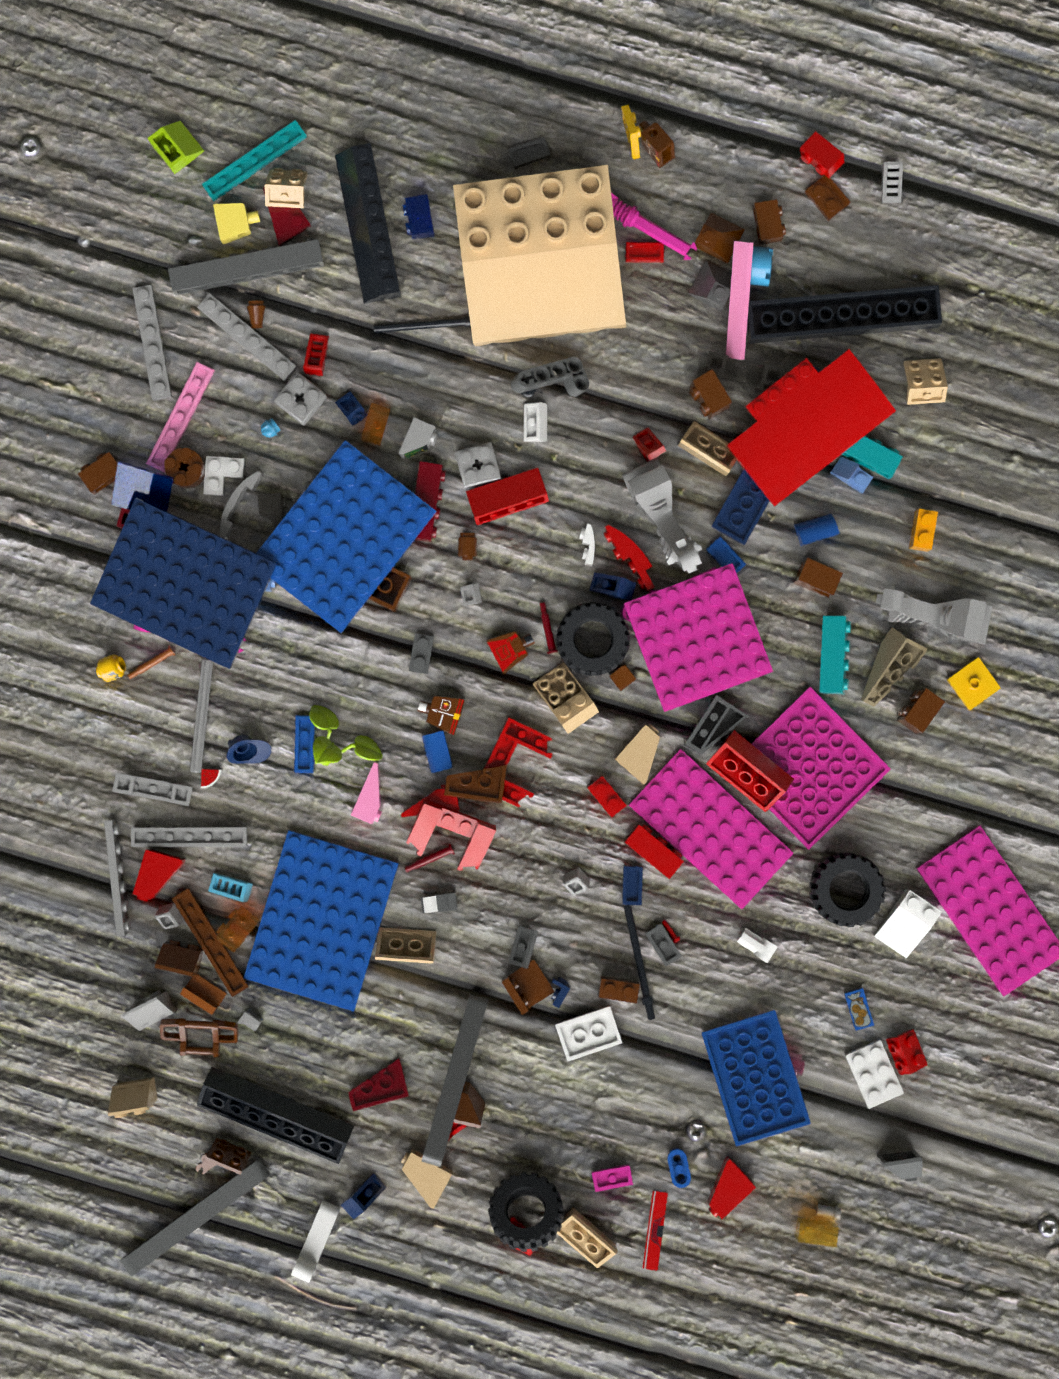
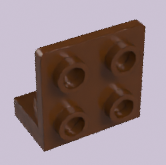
M535 960L530 961L528 968L521 967L502 979V984L522 1015L528 1012L530 1007L554 993V989Z

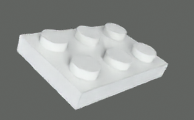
M610 1006L555 1024L567 1062L622 1043Z
M880 1039L845 1054V1058L868 1109L904 1094Z

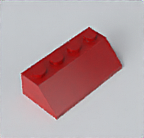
M735 730L724 740L706 763V765L765 813L788 790L794 780L793 777Z

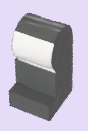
M456 891L421 897L422 913L457 910Z

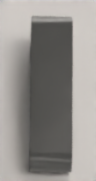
M570 357L523 370L510 383L513 391L523 393L563 381L566 391L572 397H578L589 388L587 374L581 360L577 357Z

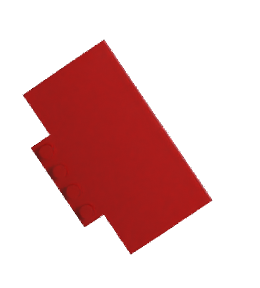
M850 349L819 373L806 358L745 406L757 422L730 442L727 448L775 507L895 413L896 410Z

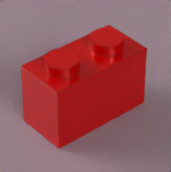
M816 131L800 147L801 159L806 164L813 165L821 176L825 175L827 178H830L844 163V153Z
M600 776L587 787L611 818L627 806L603 776Z

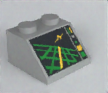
M413 418L399 451L401 459L406 460L430 450L431 445L435 446L439 437L436 427Z

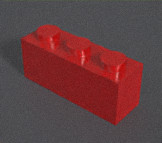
M638 824L624 843L670 879L684 861L681 859L683 855L675 849L669 850L666 847L668 843L660 836L657 839L652 836L651 833L653 831L645 824L640 826Z

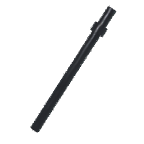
M464 316V318L374 325V333L456 326L468 328L471 327L470 317Z
M631 905L624 906V912L643 995L641 997L642 1004L645 1005L648 1020L655 1019L652 1005L654 1000L649 991Z

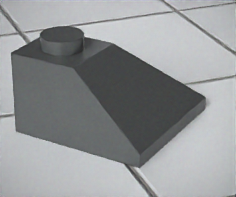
M706 260L688 294L722 312L730 297L732 274Z
M915 1150L877 1155V1160L883 1167L901 1179H905V1181H915L917 1177H922V1157Z

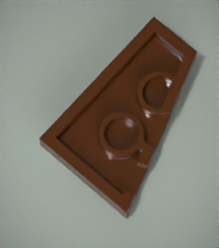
M507 765L447 775L444 796L501 804Z

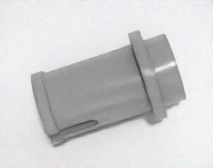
M818 1204L816 1216L831 1218L833 1221L840 1220L841 1208H838L836 1205L835 1207Z

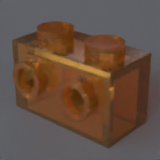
M243 906L238 910L235 908L228 916L230 918L229 922L226 925L223 923L216 931L218 933L216 940L233 953L237 951L260 921Z

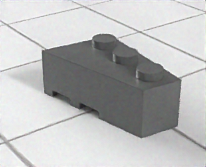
M716 695L684 742V745L701 755L749 716Z

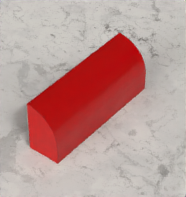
M539 468L465 491L476 525L549 502Z

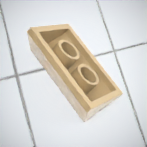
M695 421L678 445L724 476L728 475L737 461L728 450L727 445L729 443Z
M379 927L375 960L434 963L436 931Z
M572 1207L565 1215L564 1221L561 1223L562 1228L557 1234L596 1268H599L617 1254V1245Z

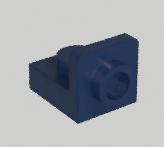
M351 391L335 402L352 426L361 422L368 415Z
M553 977L552 983L561 988L560 990L556 988L551 997L554 1000L552 1005L560 1008L570 990V986L567 980L558 977V979Z

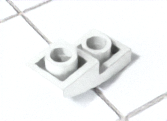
M587 524L586 528H582L579 539L583 540V545L589 546V549H584L582 559L586 560L585 565L592 566L595 541L592 527L590 524Z

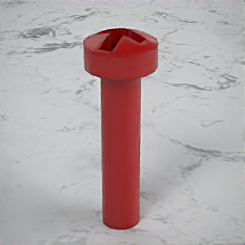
M666 920L662 921L661 923L673 938V943H677L681 938L676 936Z

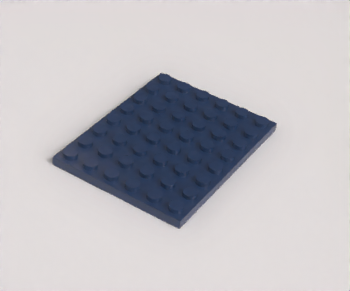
M135 498L90 604L231 669L277 563L141 499Z

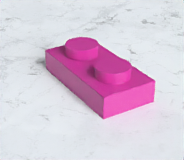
M629 1164L591 1171L595 1192L633 1185Z

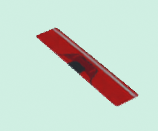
M653 1191L643 1269L658 1270L668 1197L667 1192Z

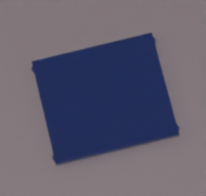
M118 461L111 505L130 510L135 498H138L168 512L174 477Z

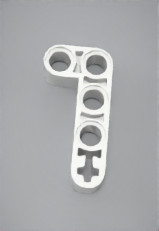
M324 1200L322 1201L293 1269L292 1276L308 1283L310 1282L341 1207Z

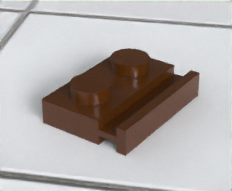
M825 175L804 192L828 221L851 203L834 181Z

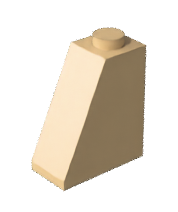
M651 724L649 727L644 725L615 758L621 766L643 785L647 782L660 737L657 735L659 731Z
M412 1149L410 1154L405 1153L401 1161L404 1164L402 1170L429 1207L434 1209L453 1171L443 1165L438 1167L421 1162L423 1154Z

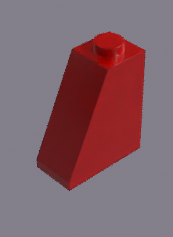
M146 849L133 895H137V899L146 902L149 899H154L183 866L186 859Z
M729 1156L725 1158L707 1201L710 1206L708 1210L715 1217L719 1216L721 1219L725 1218L756 1189L755 1184Z

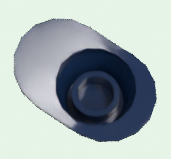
M241 734L228 740L227 759L233 764L260 763L270 756L272 748L266 741L253 740L250 736Z

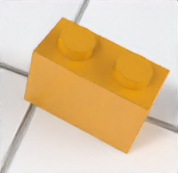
M925 509L915 511L909 549L925 552L932 550L938 512Z

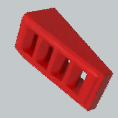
M310 333L303 365L305 374L323 376L329 336ZM313 342H320L323 345H316ZM312 349L321 350L322 352H314ZM311 357L320 358V360H314Z

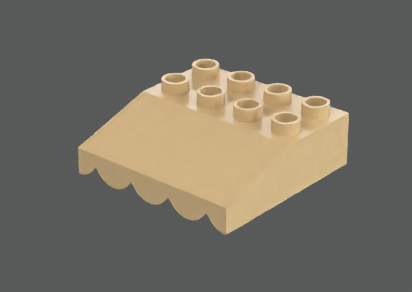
M608 165L453 185L471 332L475 346L515 342L529 338L554 337L567 333H587L606 328H626Z

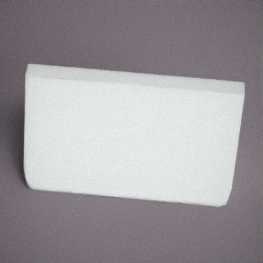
M542 402L524 403V442H546L547 404Z

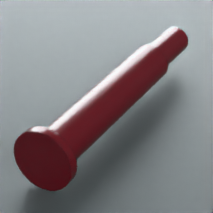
M545 602L539 604L549 651L547 654L557 653L558 650L555 647L549 615Z
M448 844V847L404 867L405 871L409 872L413 869H418L451 853L454 855V849L451 844Z

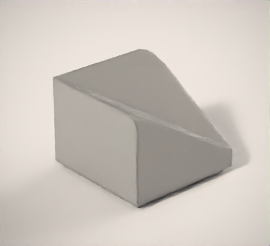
M578 867L563 875L562 884L575 896L589 889L590 879Z
M175 903L159 907L155 914V918L164 930L180 926L184 919Z
M247 1009L237 1023L244 1024L253 1031H256L263 1020Z

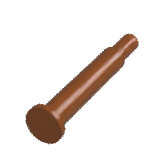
M169 645L168 649L138 666L137 669L127 675L132 679L169 656H175L176 653L171 645Z

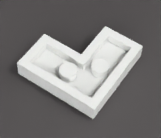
M206 456L203 494L223 496L225 477L244 478L245 459Z

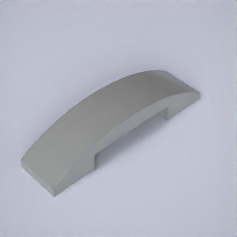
M259 471L246 478L229 498L221 518L220 537L228 540L236 526L230 522V519L247 489L255 492L264 476Z
M116 773L112 792L189 806L193 787Z

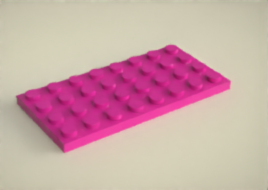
M681 749L629 804L638 815L741 910L794 854Z
M980 825L916 868L1002 996H1006L1059 960V940Z

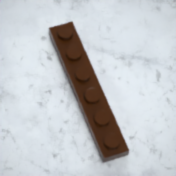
M190 888L172 898L230 995L234 997L248 988L249 984L244 979V976Z

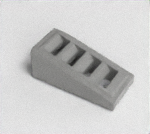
M883 162L882 203H901L903 162ZM888 170H897V172H888ZM887 177H897V180H887ZM887 185H897V188H887ZM887 193H897V196L886 195Z

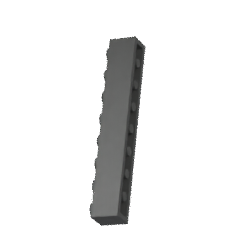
M307 238L301 243L288 242L285 243V246L281 247L272 245L266 247V250L252 249L247 251L246 254L241 255L240 253L229 254V257H212L210 261L205 262L196 260L191 262L190 265L185 266L184 264L173 265V268L168 269L172 291L175 295H181L324 266V261L318 239Z

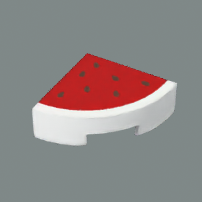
M202 769L201 788H208L214 785L220 778L222 770Z

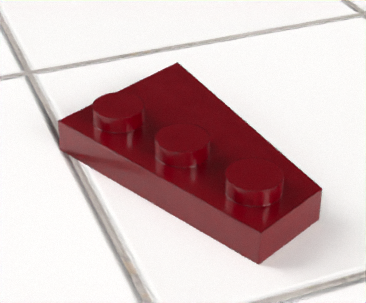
M268 206L279 247L311 227L300 208Z
M400 1058L348 1092L353 1112L409 1096Z

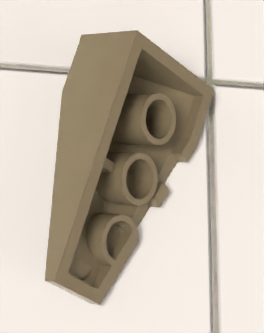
M892 627L880 645L861 700L875 707L891 691V686L897 680L900 682L904 678L903 674L909 668L913 669L917 666L928 649L908 635Z

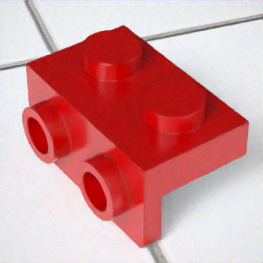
M909 1029L896 1037L886 1039L888 1049L900 1075L912 1074L928 1065L914 1029Z

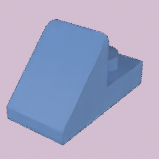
M840 457L830 472L861 494L873 479L871 475L859 468L858 463L844 457Z

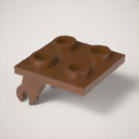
M216 1137L210 1150L201 1157L202 1162L197 1164L196 1171L199 1172L202 1167V1174H205L208 1170L218 1165L241 1175L252 1152Z

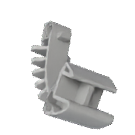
M656 458L622 474L634 504L656 524L657 534L661 536L659 541L663 545L662 550L667 564L670 565L678 562L682 570H687L688 574L697 570L696 566L702 563L697 552L702 550V547L692 540L690 535L685 533L684 529L679 527L678 522L673 516L672 483L664 466H660Z
M895 584L894 590L884 588L883 595L877 594L876 604L881 605L880 608L889 611V622L913 623L915 621L918 624L926 622L951 639L985 644L993 607L987 605L986 602L965 598L931 604L919 600L916 596H912L910 592H906L899 584Z

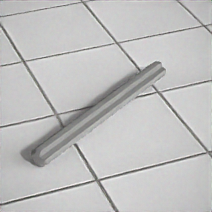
M202 659L190 764V772L201 773L213 668V661L209 659Z

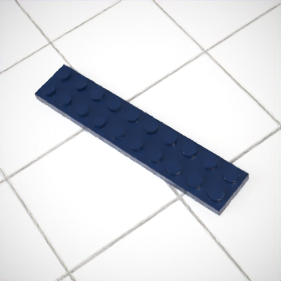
M813 366L818 373L822 371L821 369ZM744 469L711 528L742 545L746 544L769 503L767 497Z

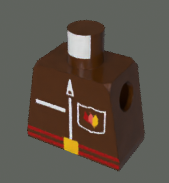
M645 120L638 125L641 132L642 145L659 168L675 158L674 142L658 123L655 122L650 125Z
M433 696L432 703L420 701L418 712L428 714L426 722L455 735L465 700Z

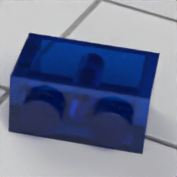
M428 194L405 198L406 204L402 206L404 216H408L409 223H405L407 235L411 234L412 240L434 237Z

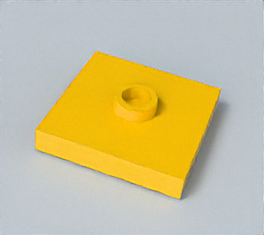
M979 657L946 679L969 711L1001 689Z

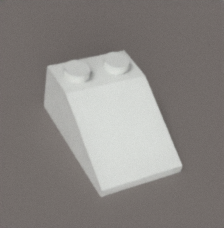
M905 889L874 937L907 958L932 928L942 911L911 890Z

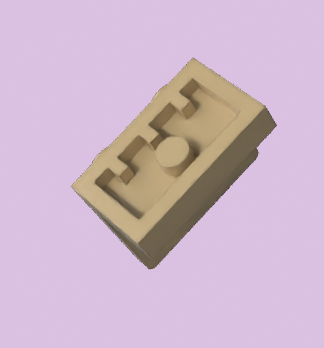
M274 168L269 170L265 182V206L304 208V186L307 172L301 169L288 171L282 168Z
M942 359L904 361L903 365L908 384L907 405L945 402L948 385Z

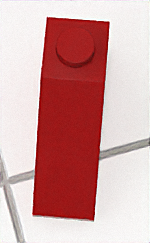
M445 784L441 785V789L435 790L424 798L453 810H460L458 797L444 796ZM424 799L401 814L402 818L417 816Z

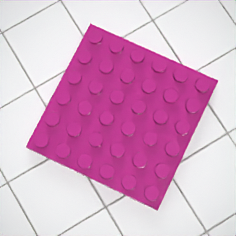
M733 563L624 603L664 712L773 672Z
M811 687L804 691L751 743L794 778L788 790L769 810L808 850L891 770Z

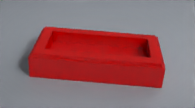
M626 242V263L664 262V244L661 242Z

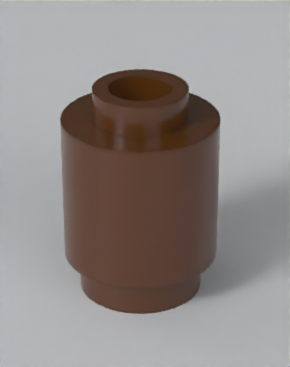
M460 533V538H458V557H462L463 561H471L473 557H477V538H475V533Z

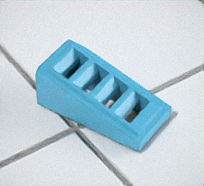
M213 873L208 891L240 902H248L253 883ZM219 879H221L220 889H217ZM227 881H228V882H229V885H228L227 892H226V891H225V887H226V883H227ZM234 884H237L235 893L233 894L232 891L234 888Z

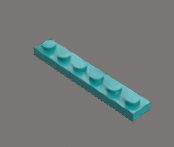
M294 120L204 182L202 186L214 202L306 139L307 135L298 122Z

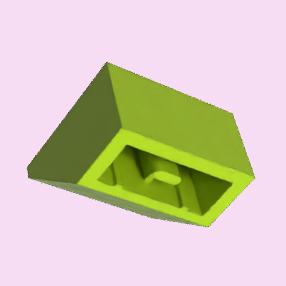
M181 121L162 126L147 138L151 146L174 174L204 152L203 148Z

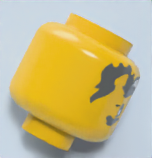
M115 654L101 658L96 667L98 677L106 682L121 678L126 671L125 661L122 657Z

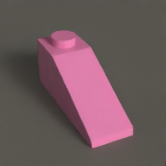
M376 762L373 763L351 813V816L373 824L374 821L378 822L382 811H380L379 763Z

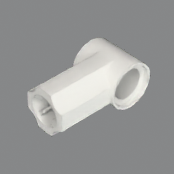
M744 928L737 939L739 944L754 952L755 956L766 963L769 962L778 948L765 938L762 939L747 928Z

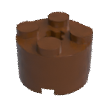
M178 448L172 451L164 462L166 476L180 488L192 489L200 485L204 480L205 462L192 449ZM184 465H187V466H188V467H187V469H188L187 472H184V471H183V466H184Z

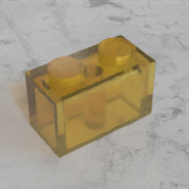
M797 1218L795 1238L800 1243L837 1247L839 1227L835 1222Z

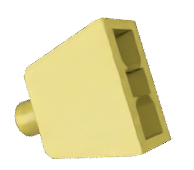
M244 203L213 204L222 244H227L250 235V224L260 222L259 212L247 213Z

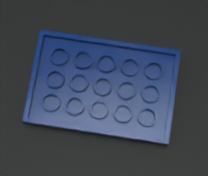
M776 1010L702 1032L736 1147L811 1124Z

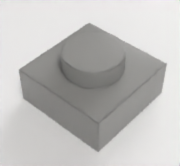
M479 583L460 587L463 606L482 602Z

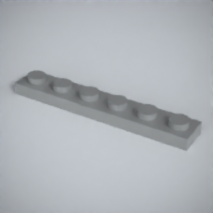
M147 285L133 288L152 400L172 398L153 286Z
M210 293L197 307L284 382L296 370L297 366Z
M116 820L104 821L116 935L125 936L130 931V921L126 919L128 902L124 900L123 892H126L125 881H122L121 874L124 873L123 862H120L119 854H122V846L120 842L118 843L117 835L120 834V828Z
M248 827L131 828V847L248 846Z

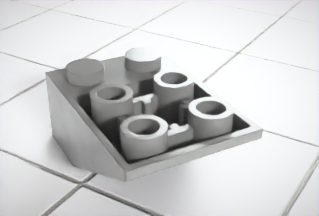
M158 990L126 1007V1012L122 1014V1017L140 1031L170 1016L177 1010L168 992L161 993Z

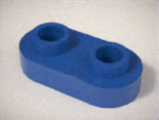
M674 1148L667 1155L671 1180L676 1187L685 1188L691 1181L687 1156L682 1149ZM675 1155H680V1159L678 1161H675L673 1159ZM679 1174L684 1175L682 1180L677 1179Z

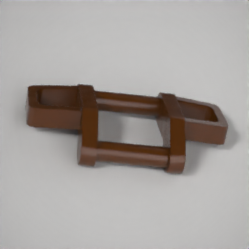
M186 1018L162 1019L159 1026L162 1040L180 1041V1056L196 1054L219 1057L220 1043H237L239 1038L238 1023L230 1021H188ZM165 1027H179V1033L166 1032ZM187 1028L212 1029L213 1047L188 1046ZM220 1028L233 1030L234 1035H220Z

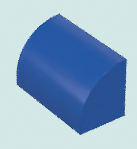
M831 513L794 525L800 546L839 534L838 526Z
M444 731L422 736L430 772L435 773L453 768Z

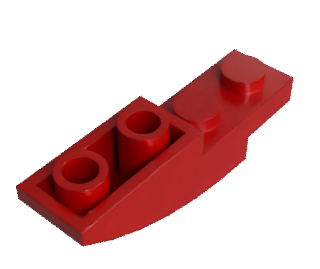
M610 525L605 526L604 530L606 532L603 535L608 543L611 542L614 549L612 551L616 559H621L622 562L627 559L630 560L628 565L633 573H637L639 577L637 582L642 590L645 589L648 592L654 589V585L646 572L652 568V565L642 550L619 530Z

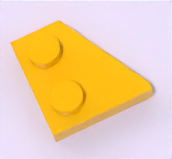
M629 105L621 106L624 128L628 143L631 145L632 159L640 158L638 138L641 137L640 128L635 126V123H637L634 112L630 111Z

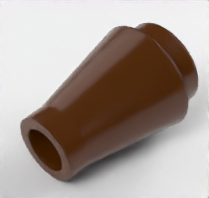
M248 301L247 310L251 328H263L266 307L264 306V301Z

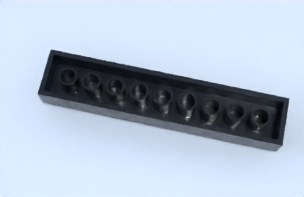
M939 285L749 301L747 320L748 343L938 328L942 324Z

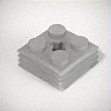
M296 372L274 399V402L305 426L326 400L327 396L299 372ZM304 395V402L299 401L297 403L296 397Z
M491 442L455 451L464 489L501 480ZM476 461L483 463L480 470L472 467Z

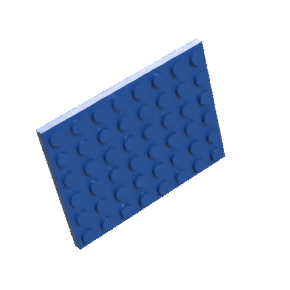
M345 440L256 553L277 563L271 577L272 580L342 633L437 511Z
M288 830L244 979L355 1011L399 863Z

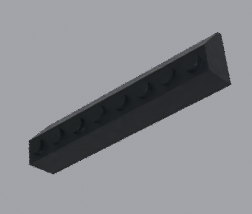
M371 143L352 146L335 155L363 302L367 304L401 297Z
M211 1067L202 1085L197 1106L337 1164L340 1163L354 1129V1125L347 1121L332 1117L328 1113L315 1110L311 1106L298 1103L294 1099L286 1098L275 1091H269L258 1084H252L238 1076H233L214 1067Z

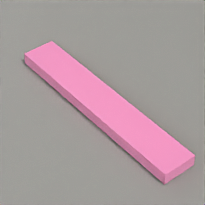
M734 241L726 358L745 359L753 254L752 242Z
M196 362L146 462L147 465L165 472L164 462L168 455L176 450L215 372L214 369Z

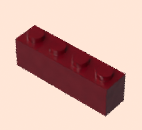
M421 461L419 463L415 495L437 512L415 540L432 542V538L437 536L438 527L434 526L435 519H439L440 508H437L438 500L442 501L443 489H440L441 481L445 482L446 470H443V465Z

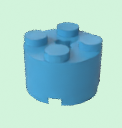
M753 246L750 285L769 287L773 248Z

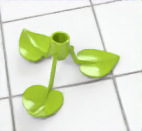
M319 705L311 706L309 717L313 725L321 730L328 731L326 737L319 736L314 740L313 755L315 764L328 766L330 763H337L342 759V753L353 747L355 748L356 755L363 759L377 761L383 758L376 742L364 735L357 736L354 739L355 743H351L340 750L338 746L334 745V742L331 743L329 740L332 729L339 727L337 716L326 707Z

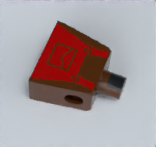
M516 631L486 641L503 674L528 656L525 648L535 643L530 633L519 638Z

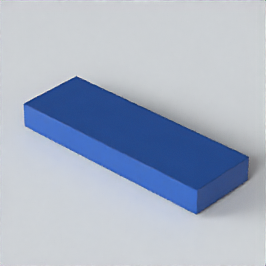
M296 715L294 773H314L313 743L315 740V726L308 715Z

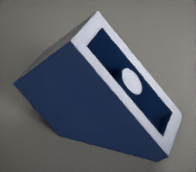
M594 572L589 591L616 599L631 601L636 583L622 577Z
M373 1173L347 1197L341 1206L355 1219L365 1212L387 1187Z

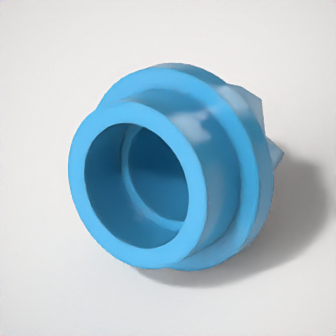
M272 418L268 421L265 420L261 425V433L268 438L277 436V433L281 431Z

